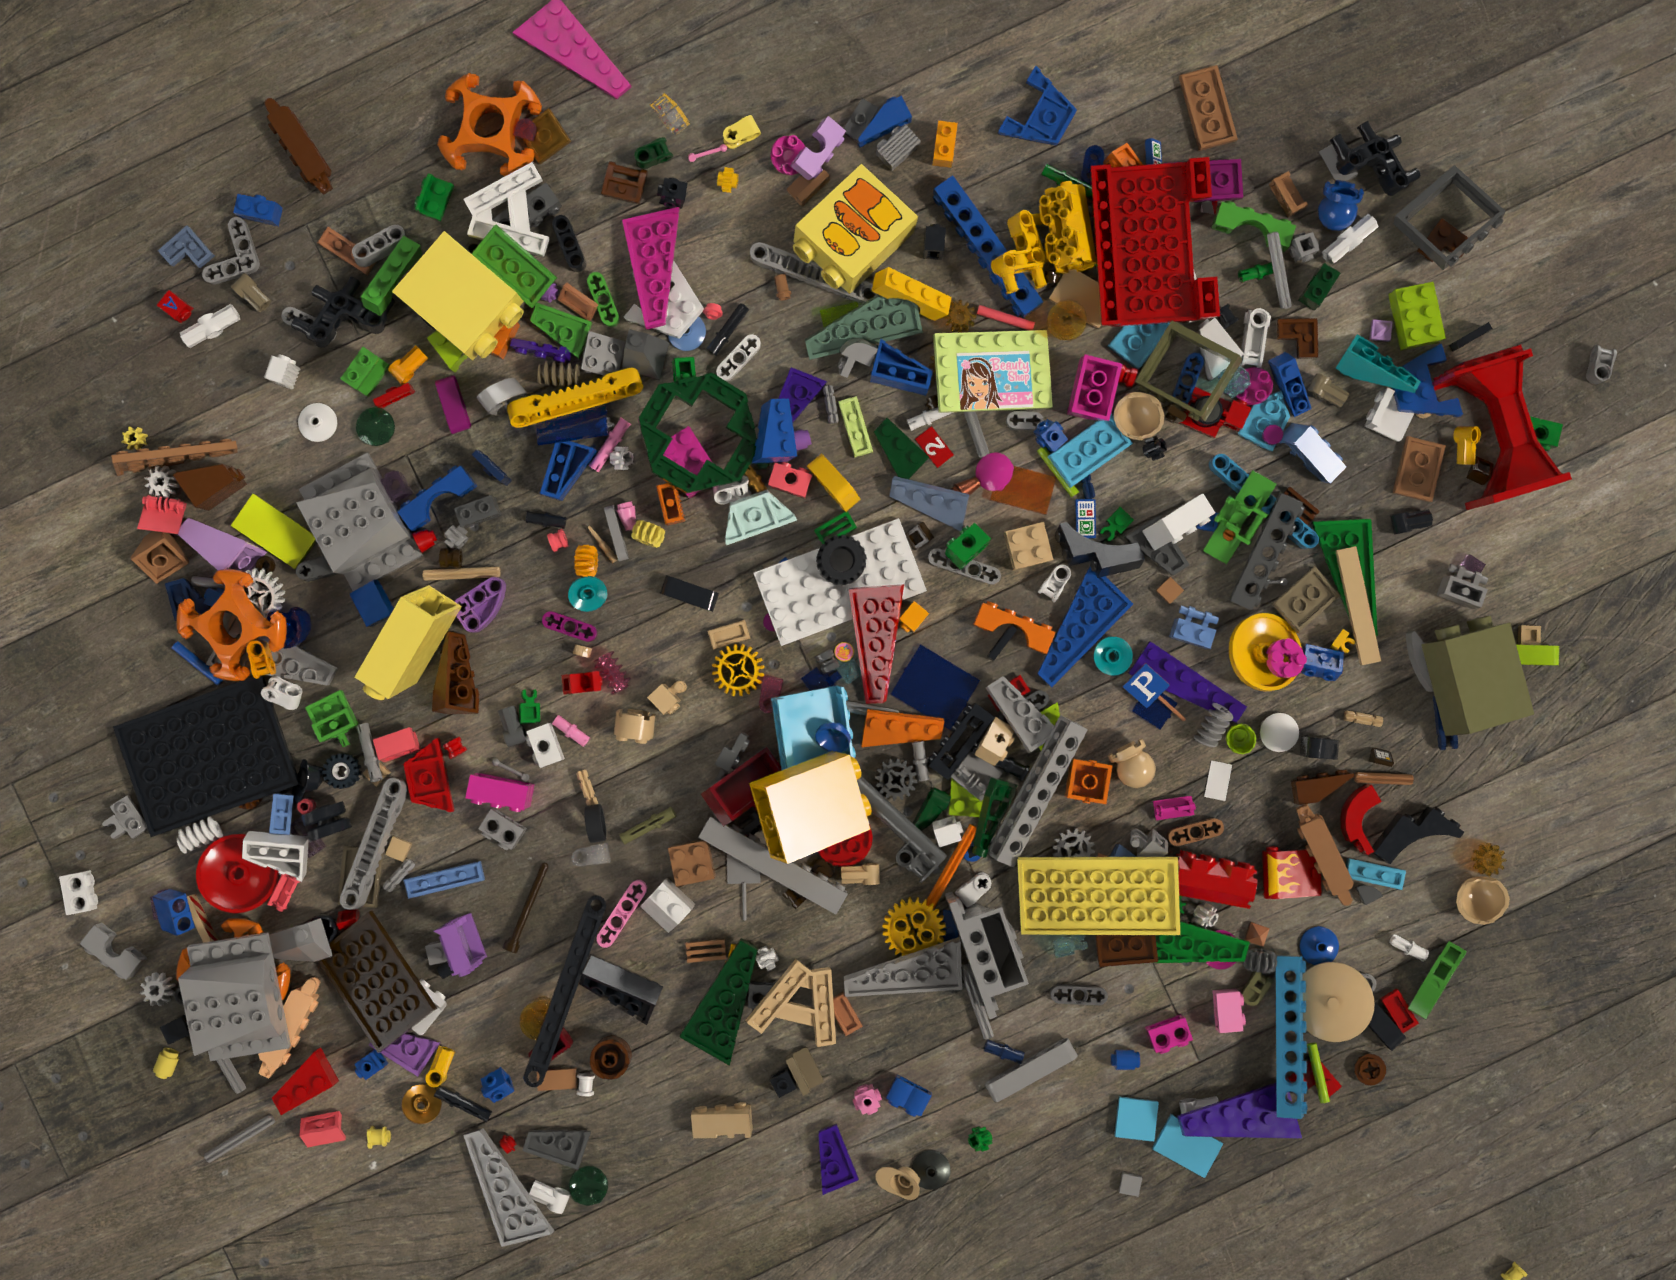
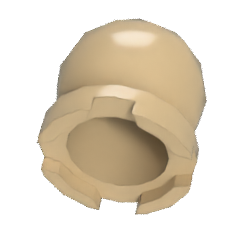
M1142 738L1138 740V744L1132 741L1116 749L1118 753L1114 756L1112 753L1107 755L1111 763H1117L1116 771L1118 778L1130 788L1138 789L1145 787L1155 776L1156 766L1154 760L1148 753L1143 752L1146 744Z

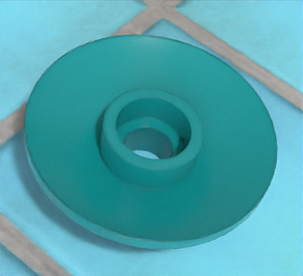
M580 577L569 587L568 598L574 608L585 612L594 611L605 603L607 588L603 581L597 577Z
M1107 637L1101 640L1094 650V662L1097 668L1107 675L1114 676L1124 673L1128 670L1133 660V652L1130 645L1119 637ZM1111 652L1115 654L1114 660L1109 658Z

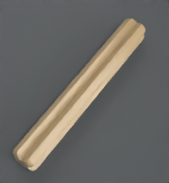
M500 567L424 570L422 575L423 580L427 581L500 577L501 572Z

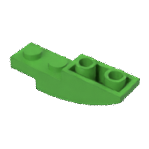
M1450 941L1447 943L1408 1008L1410 1011L1425 1020L1427 1019L1467 951Z

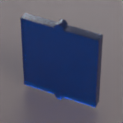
M1163 693L1160 695L1174 708L1178 704ZM1158 698L1148 708L1138 701L1132 709V712L1161 730L1167 719L1171 718L1172 713Z

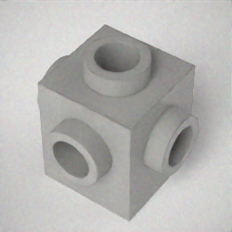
M1303 232L1295 235L1288 248L1290 256L1294 257L1295 262L1302 260L1304 263L1312 260L1313 256L1319 251V244L1314 233L1305 234Z

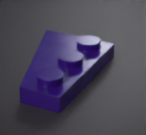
M514 338L511 340L510 346L518 354L526 355L529 352L533 353L534 357L545 359L547 356L559 363L571 361L572 354L566 347L560 346L559 350H557V347L550 344H542V347H540L538 343Z
M791 367L778 399H789L793 423L826 385L827 381Z
M837 1123L819 1130L822 1195L858 1181L859 1177Z

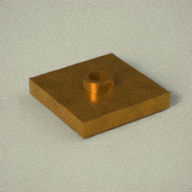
M549 108L518 130L527 146L534 150V157L539 164L545 162L571 142Z

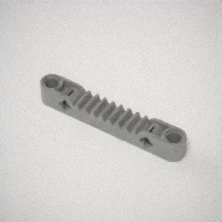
M762 242L755 243L750 248L751 260L757 266L779 274H785L793 279L796 278L799 281L812 284L815 287L818 286L821 289L834 292L836 295L859 304L870 300L864 297V293L866 291L872 292V283L863 281L849 294L841 286L837 290L830 287L821 275L823 269L816 262L810 261L806 263L797 255ZM762 250L765 252V255L762 258H757L755 253Z
M390 778L383 785L340 896V904L345 909H360L366 903L373 885L374 875L376 874L375 870L379 867L378 862L382 859L381 854L385 851L384 846L388 843L387 839L391 836L390 831L393 830V824L396 823V818L402 810L409 791L407 782L402 779ZM398 784L399 790L394 793V785ZM352 895H354L356 899L354 904H352L350 901Z

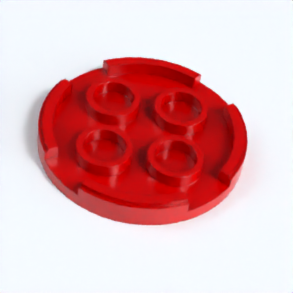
M871 827L868 831L818 851L819 855L828 863L838 867L853 866L861 862L872 846L873 835Z

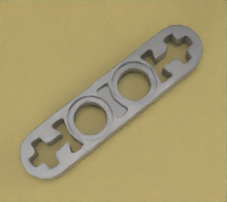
M936 548L928 554L929 563L935 567L989 585H994L1001 579V573L997 568L972 560L960 570L959 568L953 569L950 567L949 558L946 561V567L942 565L944 561L938 560L937 563L933 562L934 558L931 555L939 552L940 557L946 558L945 550ZM975 564L979 567L977 575H971L968 572L970 565ZM983 567L986 568L984 571L986 573L995 571L997 579L989 581V577L983 575V579L979 578Z

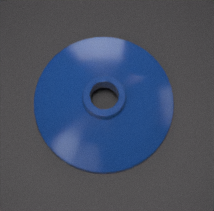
M1316 926L1308 929L1302 935L1299 948L1301 955L1307 962L1317 965L1323 962H1332L1335 959L1339 950V942L1331 930ZM1323 944L1324 949L1320 951L1318 946Z

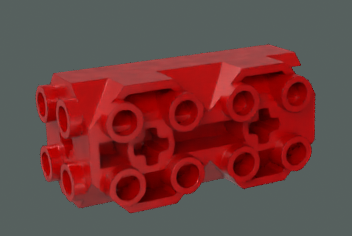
M1180 850V854H1176L1175 857H1178L1179 896L1250 909L1251 905L1248 903L1254 901L1258 883L1257 879L1253 878V874H1257L1254 865L1238 861L1237 865L1235 862L1225 858H1219L1218 861H1215L1216 858L1204 854L1196 857V854Z

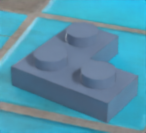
M188 225L158 250L173 267L188 255L197 267L201 269L215 256Z

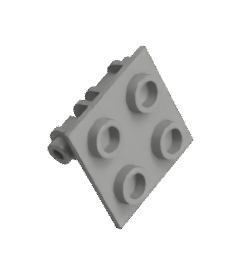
M588 331L581 370H584L583 372L586 373L592 372L603 376L619 371L625 341Z
M970 751L951 778L982 801L990 778L999 779L1004 771L999 766L989 764Z

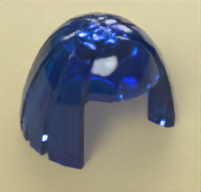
M293 607L288 613L279 612L286 617L287 634L283 648H292L302 643L311 632L312 621L310 614L301 607ZM270 611L266 619L270 622V616L277 611Z

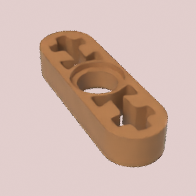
M1210 818L1175 827L1168 831L1167 840L1174 846L1197 842L1221 835L1224 831V825L1219 819ZM1212 822L1219 825V827L1216 828V832H1214L1213 830H1206L1207 835H1205V829L1202 826V824H1205L1206 828L1211 827ZM1195 826L1199 827L1201 831L1200 835L1196 838L1190 834L1191 828ZM1183 829H1186L1188 840H1186L1185 836L1180 837L1178 842L1172 839L1174 832L1184 834Z

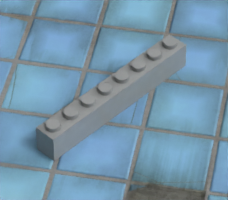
M710 815L698 838L828 911L837 914L848 895L844 885L839 882L833 884L828 881V876L821 872L816 874L810 871L812 868L803 862L798 864L793 861L787 864L770 858L767 844L760 843V838L751 833L749 836L742 832L743 829L735 824H732V826L727 824L723 827L716 816Z

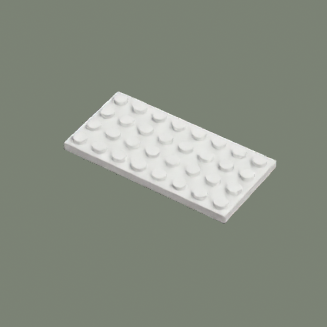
M899 518L852 536L864 547V552L867 556L864 572L853 583L842 586L834 585L831 582H827L820 575L816 562L820 548L753 573L781 646L852 620L850 588L904 584L902 600L927 591ZM837 549L830 556V564L835 570L844 572L851 568L853 557L847 550Z

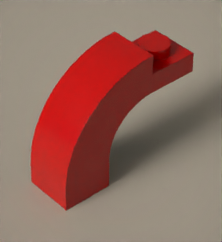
M1364 784L1347 798L1340 816L1341 831L1345 841H1355L1353 843L1355 849L1365 855L1373 853L1374 850L1363 832L1362 820L1370 808L1382 802L1371 784Z

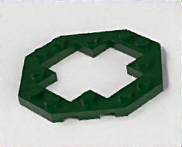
M714 373L659 384L638 418L652 473L686 494L739 482L751 464L753 457H755L757 436L752 414L748 406L747 395ZM701 391L735 411L726 429L742 439L724 469L706 460L698 475H695L663 455L673 438L656 427L674 397L692 407Z

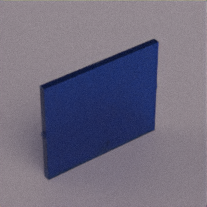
M606 403L536 423L538 446L608 435Z
M920 644L908 666L904 668V672L892 690L891 695L926 716L944 718V727L951 730L960 713L967 706V702L980 680Z

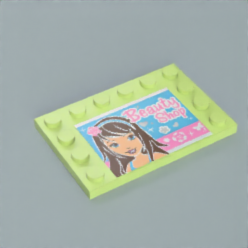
M1047 330L935 333L933 335L939 413L1050 409L1053 407Z

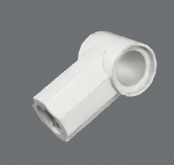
M536 1180L529 1193L533 1200L546 1205L550 1211L558 1214L564 1212L571 1195L570 1192L563 1188H553Z

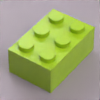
M1434 282L1395 289L1388 294L1400 351L1436 344L1446 339Z

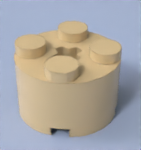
M623 709L616 711L614 728L616 740L628 741V739H635L636 743L646 744L647 741L653 739L656 714L653 713L649 716L650 712L628 709L627 713H622Z

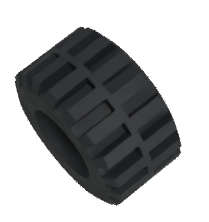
M835 535L827 539L820 547L816 557L817 569L827 582H831L834 585L842 586L853 583L862 575L866 567L867 556L864 552L865 549L852 536ZM845 549L852 555L853 564L849 570L839 572L831 566L830 556L833 551Z

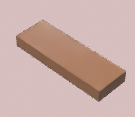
M329 227L326 228L317 242L367 276L376 264L375 262L368 267L358 266L352 254V248L356 244ZM361 253L358 257H365L366 253Z

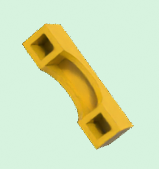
M890 267L875 273L872 292L887 299L899 298L911 301L919 306V314L934 321L949 314L952 297Z

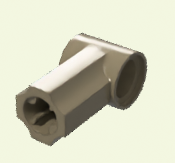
M243 273L231 285V288L243 299H246L258 312L266 310L270 306L271 300L257 287L258 285L252 278Z
M1316 373L1307 389V393L1341 408L1346 402L1349 393L1331 383L1332 381L1325 375Z

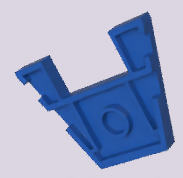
M1035 66L1026 84L1043 92L1040 100L1025 125L1007 116L998 134L1057 146L1077 109Z
M1442 344L1433 347L1401 366L1421 382L1415 393L1392 388L1395 391L1394 398L1399 412L1431 413L1438 416L1453 415V417H1461L1463 415L1458 398L1438 402L1428 366L1444 363L1447 360Z

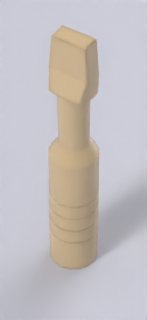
M588 526L602 551L612 563L616 562L618 557L600 538L597 532L591 526Z

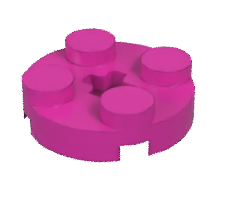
M1291 638L1275 641L1267 650V666L1275 676L1280 678L1297 676L1307 662V657L1303 653L1302 648ZM1283 654L1288 656V662H1283Z

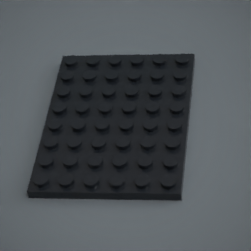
M263 675L258 679L250 677L244 681L236 682L113 726L150 837L300 785V780L273 702L265 700L261 695L262 689L267 687Z

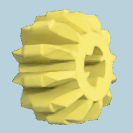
M638 520L633 526L631 537L642 544L657 548L663 543L665 530L650 522Z

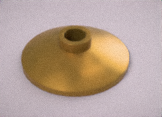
M422 1084L411 1087L402 1099L401 1106L405 1117L416 1124H426L433 1121L440 1113L442 1106L441 1099L434 1097L436 1090L433 1087ZM422 1103L424 1108L419 1109L417 1104Z

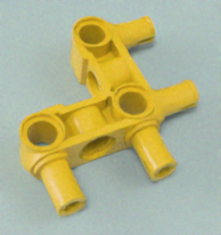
M1022 210L1008 219L1007 225L1010 235L1014 239L1017 251L1010 250L991 262V269L1002 278L1007 294L1019 290L1014 276L1017 273H1031L1035 289L1048 285L1042 268L1049 260H1047L1046 251L1043 250L1036 229V225L1043 224L1040 213L1031 214L1027 210Z

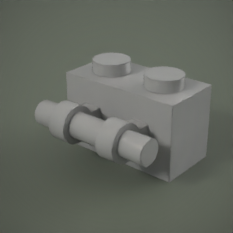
M1450 564L1448 571L1454 573V576L1443 577L1437 596L1471 609L1481 608L1488 589L1478 585L1479 583L1486 585L1488 578L1482 576L1480 572L1466 570L1464 566ZM1462 577H1466V578H1468V579H1471V583L1468 582V581L1462 580Z
M1138 828L1130 832V844L1133 847H1137V857H1164L1168 853V841L1154 829L1147 835Z

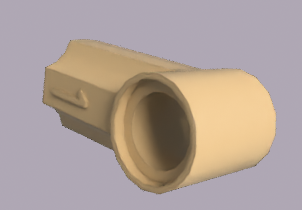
M868 863L862 864V866H841L842 884H880L879 864Z

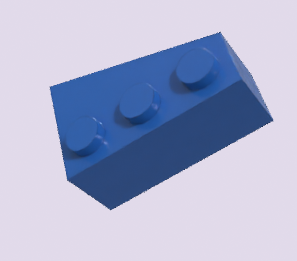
M770 399L761 406L758 424L759 433L755 443L756 451L752 463L788 462L797 457L789 399Z

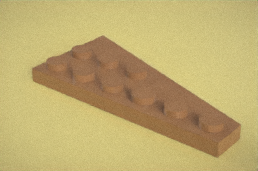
M223 439L219 441L220 443L211 444L210 441L200 442L196 446H191V444H181L178 448L162 446L158 447V450L149 451V449L145 448L139 449L135 453L119 451L116 452V455L111 456L116 474L121 476L124 475L123 471L127 470L137 473L142 472L141 470L148 466L149 469H155V466L163 468V466L183 464L185 459L199 461L205 458V455L219 457L238 452L236 441Z

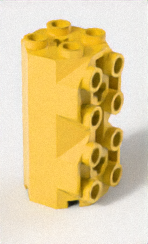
M1065 181L1056 188L1045 189V195H1042L1039 200L1041 222L1049 226V233L1045 238L1047 260L1055 265L1057 273L1062 274L1069 273V270L1082 272L1093 268L1097 261L1085 187L1082 184H1072L1071 181Z

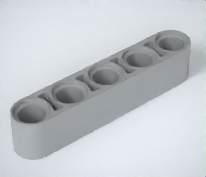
M1064 1038L1022 1061L1021 1064H1017L985 1083V1087L993 1101L999 1102L1076 1059L1078 1055L1070 1040Z

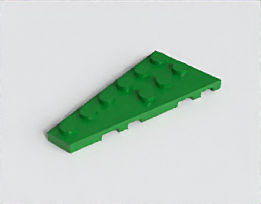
M1371 519L1311 522L1314 531L1319 537L1320 547L1349 620L1350 616L1335 551L1357 547L1375 635L1378 636Z
M1180 921V935H1155L1158 962L1155 963L1244 962L1250 942Z

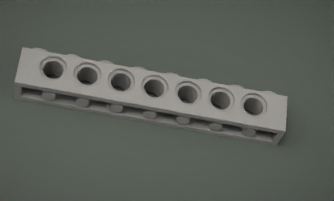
M1060 715L989 848L988 854L996 861L1014 868L1018 857H1020L1035 827L1038 825L1044 810L1047 808L1051 797L1056 791L1088 729Z

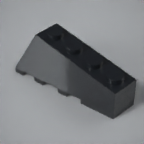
M592 955L579 982L581 986L599 997L606 996L614 1006L621 1005L626 1008V1013L632 1017L636 1014L642 1018L641 1022L646 1025L663 989V986L654 981H649L636 973L626 971L620 966L612 965Z

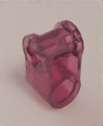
M764 675L759 700V707L763 712H773L772 707L766 710V706L763 703L767 702L768 699L780 696L783 678Z

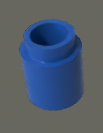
M1114 1050V1054H1111V1066H1114L1115 1070H1135V1068L1140 1067L1139 1052H1134V1050Z

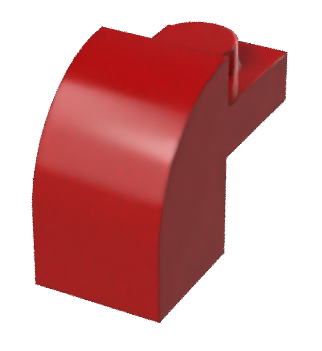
M599 671L561 675L563 695L601 691L602 677Z

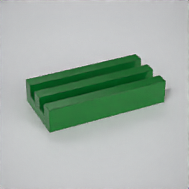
M847 511L816 528L814 532L821 544L825 542L823 538L850 523L851 527L840 532L837 536L846 535L856 529L857 526ZM847 517L848 520L837 525L836 527L832 528L822 535L820 534V531L824 530L825 528L829 527L835 522L841 520L842 518Z

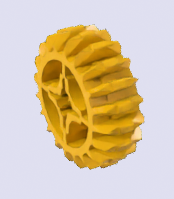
M734 644L733 651L727 646L726 650L728 653L725 654L721 650L719 653L723 657H715V660L719 661V665L712 664V667L718 668V671H713L712 675L718 674L719 678L714 679V682L716 683L721 680L722 683L718 688L721 689L726 686L727 688L724 691L726 694L730 689H732V696L736 695V691H739V695L743 696V690L750 694L749 687L756 690L757 687L754 683H762L757 677H764V673H759V669H764L765 666H758V663L763 661V659L758 658L756 660L754 658L758 655L757 651L752 655L750 654L752 647L744 651V644L741 645L740 650H738L737 644ZM743 654L740 661L736 664L726 660L731 655ZM748 658L753 662L754 675L745 669ZM738 664L741 665V670L747 676L745 674L740 675V673L739 676H735V670L729 665L733 667H738ZM723 665L731 671L729 682L723 676ZM739 677L751 680L744 686H733Z

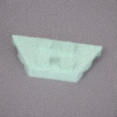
M768 490L730 502L725 543L729 545L797 521L796 516Z

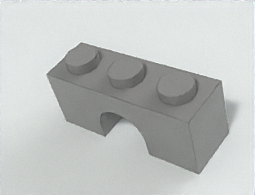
M103 923L94 925L80 943L84 947V951L100 959L99 962L102 965L113 969L115 975L119 978L127 980L134 977L148 958L133 946L126 948L121 955L115 953L112 949V941L117 934Z

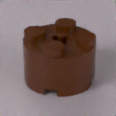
M616 1035L607 1036L599 1040L590 1055L592 1071L602 1079L612 1080L622 1076L632 1058L629 1044ZM608 1055H613L614 1059L608 1060L607 1057Z

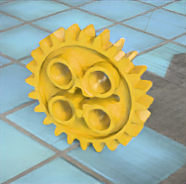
M909 897L908 903L901 899V906L894 903L895 911L889 908L888 913L890 916L885 915L884 920L887 922L882 925L887 930H884L882 934L888 936L885 939V943L891 942L889 950L895 948V955L901 952L902 956L944 942V938L941 936L946 935V931L942 930L946 927V923L941 922L944 918L943 915L937 916L940 909L933 910V903L927 906L926 899L919 903V897L916 898L915 902H912L911 897ZM921 913L924 915V919L917 920L914 915ZM906 914H909V915H910L911 921H912V924H913V927H914L915 929L918 928V930H917V936L919 937L920 941L922 942L921 945H920V944L918 943V941H917V936H916L915 931H914V930H911V922H910L909 918L906 916ZM902 920L906 923V926L899 927L896 922ZM929 931L932 933V936L926 938L922 935V932ZM906 938L913 939L914 944L907 945L904 942V940Z

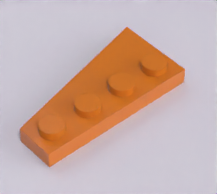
M867 709L861 747L941 739L944 718Z

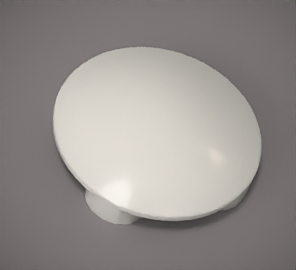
M1275 713L1261 722L1260 737L1268 749L1284 752L1296 744L1299 737V728L1291 716L1284 713Z

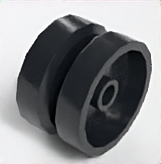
M343 801L321 806L301 816L304 826L316 823L318 827L312 828L307 832L310 842L352 827L349 818L344 817L338 820L335 818L346 812Z

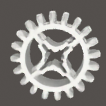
M254 568L252 572L246 570L245 572L249 573L254 581L252 585L247 587L249 591L247 596L256 605V609L266 619H270L272 614L282 609L280 603L285 601L281 597L285 594V591L280 590L283 584H277L276 581H278L279 577L273 579L271 577L272 572L266 575L265 569L258 571L257 568ZM259 582H262L267 587L262 586ZM255 593H263L261 596L258 597L253 596ZM269 593L272 595L270 606L267 604V595Z

